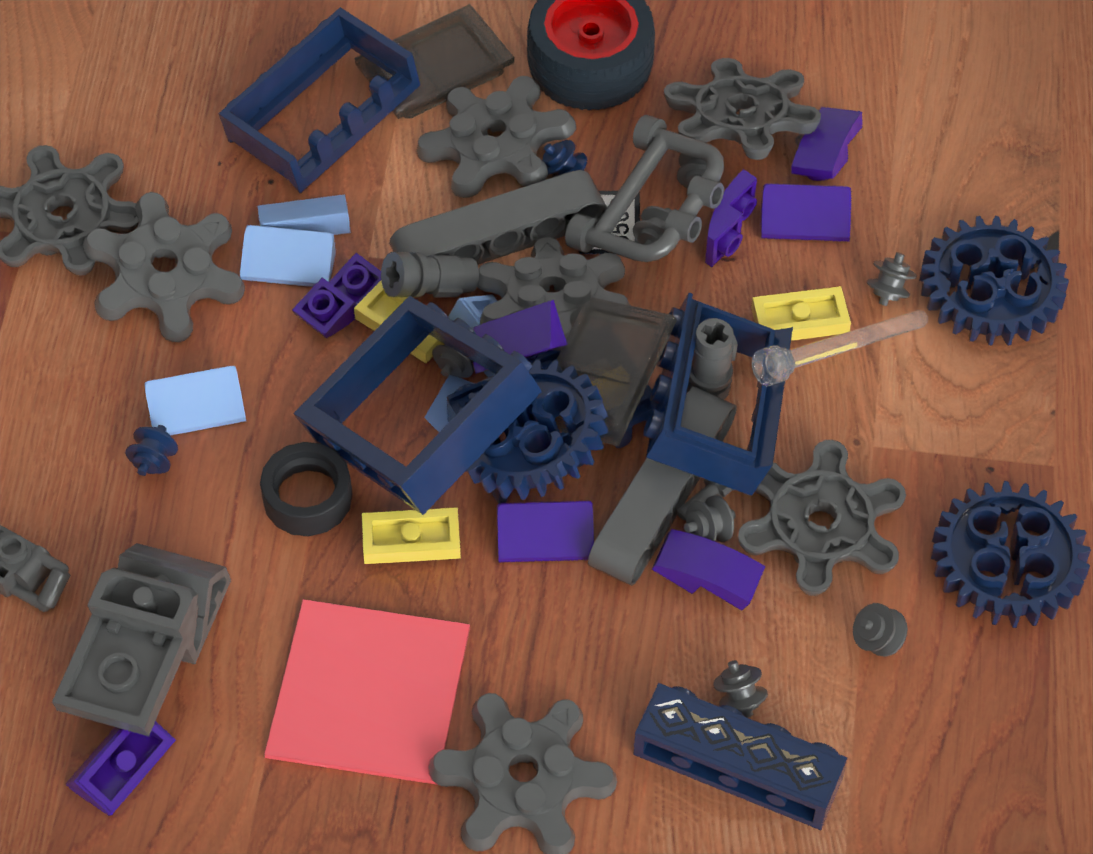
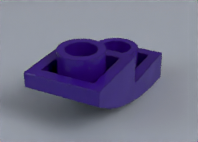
M821 107L819 110L821 119L816 130L810 134H804L791 165L792 174L804 175L814 181L833 179L848 162V144L863 127L861 111Z
M744 169L726 188L721 203L714 209L712 214L705 263L710 267H713L724 255L729 257L738 249L743 239L741 234L742 221L751 215L757 204V199L755 198L757 178Z
M355 253L329 282L322 277L292 311L322 336L328 338L355 320L354 308L381 281V271L358 253Z
M673 529L668 532L652 567L653 571L691 594L701 586L741 611L751 603L765 569L763 564L730 547L701 536Z

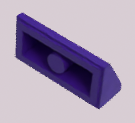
M792 184L763 185L761 197V238L850 241V187Z
M554 300L473 327L474 332L482 338L487 334L494 338L508 354L517 351L525 358L567 345ZM473 361L476 374L489 371Z
M591 501L498 504V563L588 560L594 544L593 503Z
M156 721L149 736L115 727L65 785L100 811L111 816L176 739Z

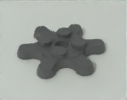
M722 58L711 64V73L714 78L712 82L705 85L674 82L664 88V97L670 108L690 112L694 115L679 123L678 134L706 143L714 139L736 141L742 146L745 155L754 160L764 159L769 155L774 146L772 134L780 131L810 134L816 130L821 119V113L816 108L795 104L789 100L799 94L804 84V76L795 70H780L769 77L757 78L744 73L742 64L739 61L731 58Z
M529 76L515 78L506 92H493L486 99L476 97L466 87H457L449 92L446 101V109L453 116L450 120V126L444 130L423 134L418 140L416 151L419 159L427 163L447 159L457 162L459 166L453 173L451 190L454 195L460 198H468L478 194L486 180L496 174H510L523 186H529L546 180L548 169L545 163L536 156L538 149L549 141L564 140L572 136L576 131V122L563 109L547 112L534 111L532 107L539 99L541 92L539 85ZM490 129L491 132L503 131L504 133L494 137L488 135L487 130Z
M47 145L37 146L26 157L27 165L31 170L30 179L24 185L16 188L0 186V218L10 219L14 221L15 225L13 231L0 241V259L10 267L16 268L24 265L37 253L42 255L60 253L63 264L71 273L79 276L86 275L92 271L96 262L88 258L83 250L84 239L91 231L101 228L110 232L128 234L137 229L139 224L135 213L136 203L116 201L107 194V190L119 181L124 169L122 159L113 153L100 154L84 168L70 169L61 164L59 153L55 148ZM62 206L72 208V211L67 214L66 220H63L61 216H54L51 213L56 208Z
M149 192L144 194L136 203L135 213L139 222L137 229L128 234H117L99 228L91 231L84 239L83 250L86 256L93 261L108 264L116 275L114 283L103 289L96 296L94 302L95 311L101 318L114 321L123 318L127 312L134 308H147L157 315L161 335L171 342H181L188 339L193 332L190 309L196 301L210 298L222 304H234L244 296L245 285L236 273L219 268L212 261L214 251L219 246L226 244L232 235V226L226 217L222 214L214 213L208 215L197 224L182 225L175 218L169 216V206L166 200L158 193ZM155 256L157 258L166 257L171 260L175 258L177 266L169 272H161L156 270L152 263Z
M541 238L535 243L531 257L517 260L514 266L503 265L497 262H487L480 266L477 287L482 291L492 292L502 297V299L487 305L483 309L480 325L554 300L567 345L553 350L569 349L576 343L574 329L579 323L586 320H599L608 324H622L632 317V307L628 299L622 294L604 289L605 286L624 277L625 266L621 258L614 253H603L590 260H586L580 254H567L564 256V251L556 239ZM550 285H554V289L559 292L553 293L547 291L550 290Z
M824 440L815 446L812 466L803 473H788L773 462L772 467L755 490L756 493L762 495L770 502V511L761 519L744 523L738 533L739 544L750 555H761L773 550H782L792 554L795 561L799 564L796 572V582L800 589L810 596L820 595L830 587L832 568L839 562H858L875 574H885L892 570L899 560L897 547L877 533L874 522L877 517L892 513L903 505L906 497L905 488L900 482L889 478L880 479L870 484H860L853 481L846 472L848 451L843 444L835 440ZM822 511L830 514L834 522L827 529L826 526H819L809 521V516L814 512Z
M493 693L484 694L475 701L472 707L473 721L481 732L479 744L467 751L442 750L430 759L428 766L429 775L436 784L444 787H462L468 790L474 798V810L461 826V839L463 843L471 850L485 851L496 844L498 837L504 830L519 826L533 833L539 849L544 854H569L575 844V834L565 818V810L568 804L580 797L599 800L611 796L617 785V776L614 770L606 763L583 761L574 756L570 748V741L583 725V713L581 708L573 701L564 699L557 701L549 708L543 719L537 722H528L525 719L513 717L509 712L507 703L499 695ZM531 761L537 771L536 777L532 780L520 782L510 775L509 767L517 763H529Z

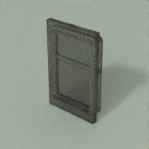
M471 4L466 5L392 40L413 54L421 84L392 112L398 119L402 117L410 119L445 103L449 92L457 87H466L472 90L501 76L504 73V68L514 64V56ZM362 55L354 58L355 65L369 83L377 75L382 76L386 80L393 77V75Z
M592 297L589 302L582 306L566 340L567 345L563 346L556 361L559 362L562 371L571 365L575 366L578 376L587 374L592 386H597L608 413V417L604 419L608 433L599 436L603 443L619 446L677 320L674 315ZM561 415L557 416L554 420L559 431L568 433Z

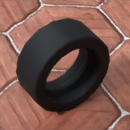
M301 442L288 445L273 454L262 470L260 487L266 515L277 528L291 535L313 536L326 533L340 524L350 510L353 494L347 463L336 450L321 443ZM304 471L320 472L330 477L335 486L330 498L319 505L310 507L292 506L282 501L278 490L285 479L293 474Z

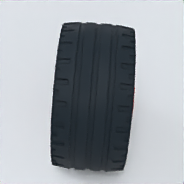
M537 0V3L534 4L527 27V59L533 80L547 97L549 96L553 101L555 100L559 104H564V106H570L574 109H607L633 98L648 81L654 61L655 27L652 12L645 0Z

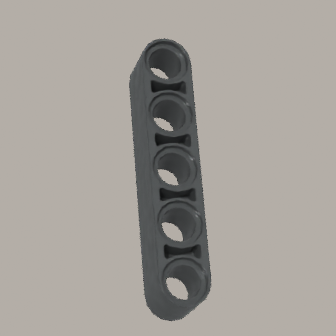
M576 170L408 224L393 233L389 244L393 252H420L426 257L429 255L471 257L479 265L533 247L537 240L541 238L557 239L563 237L570 220L576 214H584L599 220L607 206L590 174L583 170Z
M693 386L686 394L681 427L723 442L735 418L737 405ZM646 458L595 540L588 558V565L633 586L640 578L678 515L677 510L685 504L701 477Z

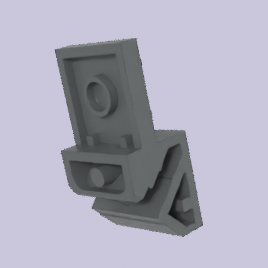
M136 543L120 554L118 568L113 567L101 574L87 604L92 615L52 700L56 710L149 736L181 661L194 665L197 662L231 582L227 568L222 565Z

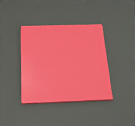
M303 599L264 754L265 758L436 784L429 775L428 766L430 759L436 753L445 750L470 624Z

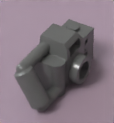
M0 525V594L7 598L13 594L42 612L54 609L71 576L68 565L52 557L45 548L35 545ZM47 578L40 594L34 593Z

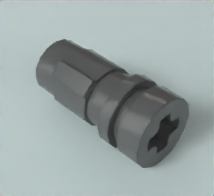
M390 252L383 260L381 281L384 291L389 297H421L425 293L432 294L433 297H459L461 293L475 291L479 282V268L476 261L471 257H458L455 255H429L426 257L420 252Z
M711 318L701 322L696 330V343L687 393L694 386L724 400L729 395L733 376L732 361L736 359L738 344L730 324L718 318Z

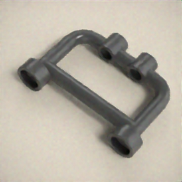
M650 115L642 116L638 120L633 132V144L636 148L644 150V154L599 220L580 213L570 220L565 233L567 246L584 253L597 247L634 261L651 262L667 256L677 246L680 239L690 243L694 242L702 228V220L696 216L702 206L715 209L722 201L724 186L719 180L724 171L723 156L716 147L709 143L668 131L666 122L663 119ZM668 149L701 159L707 163L701 176L697 175L691 180L687 190V198L679 210L674 209L667 216L665 231L657 241L645 245L611 234Z

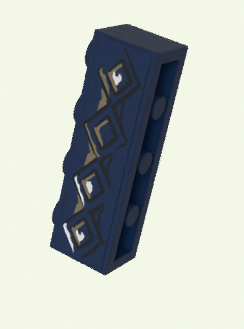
M658 683L636 729L633 753L635 756L818 830H822L843 780L848 759L825 743L807 742L792 736L788 730L772 723L764 725L744 717L734 707L728 705L716 706L699 699L686 688L678 686L671 688L661 683Z

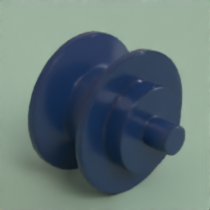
M564 140L553 145L548 143L544 147L546 152L543 155L542 161L547 166L548 175L553 174V177L576 170H585L587 156L581 152L574 154L575 144L573 141Z
M165 426L139 427L134 431L133 437L137 444L129 445L126 448L125 454L129 461L138 469L137 473L139 475L146 476L147 473L162 474L169 471L171 464L167 457L177 453L178 445L170 434L166 432L167 428Z

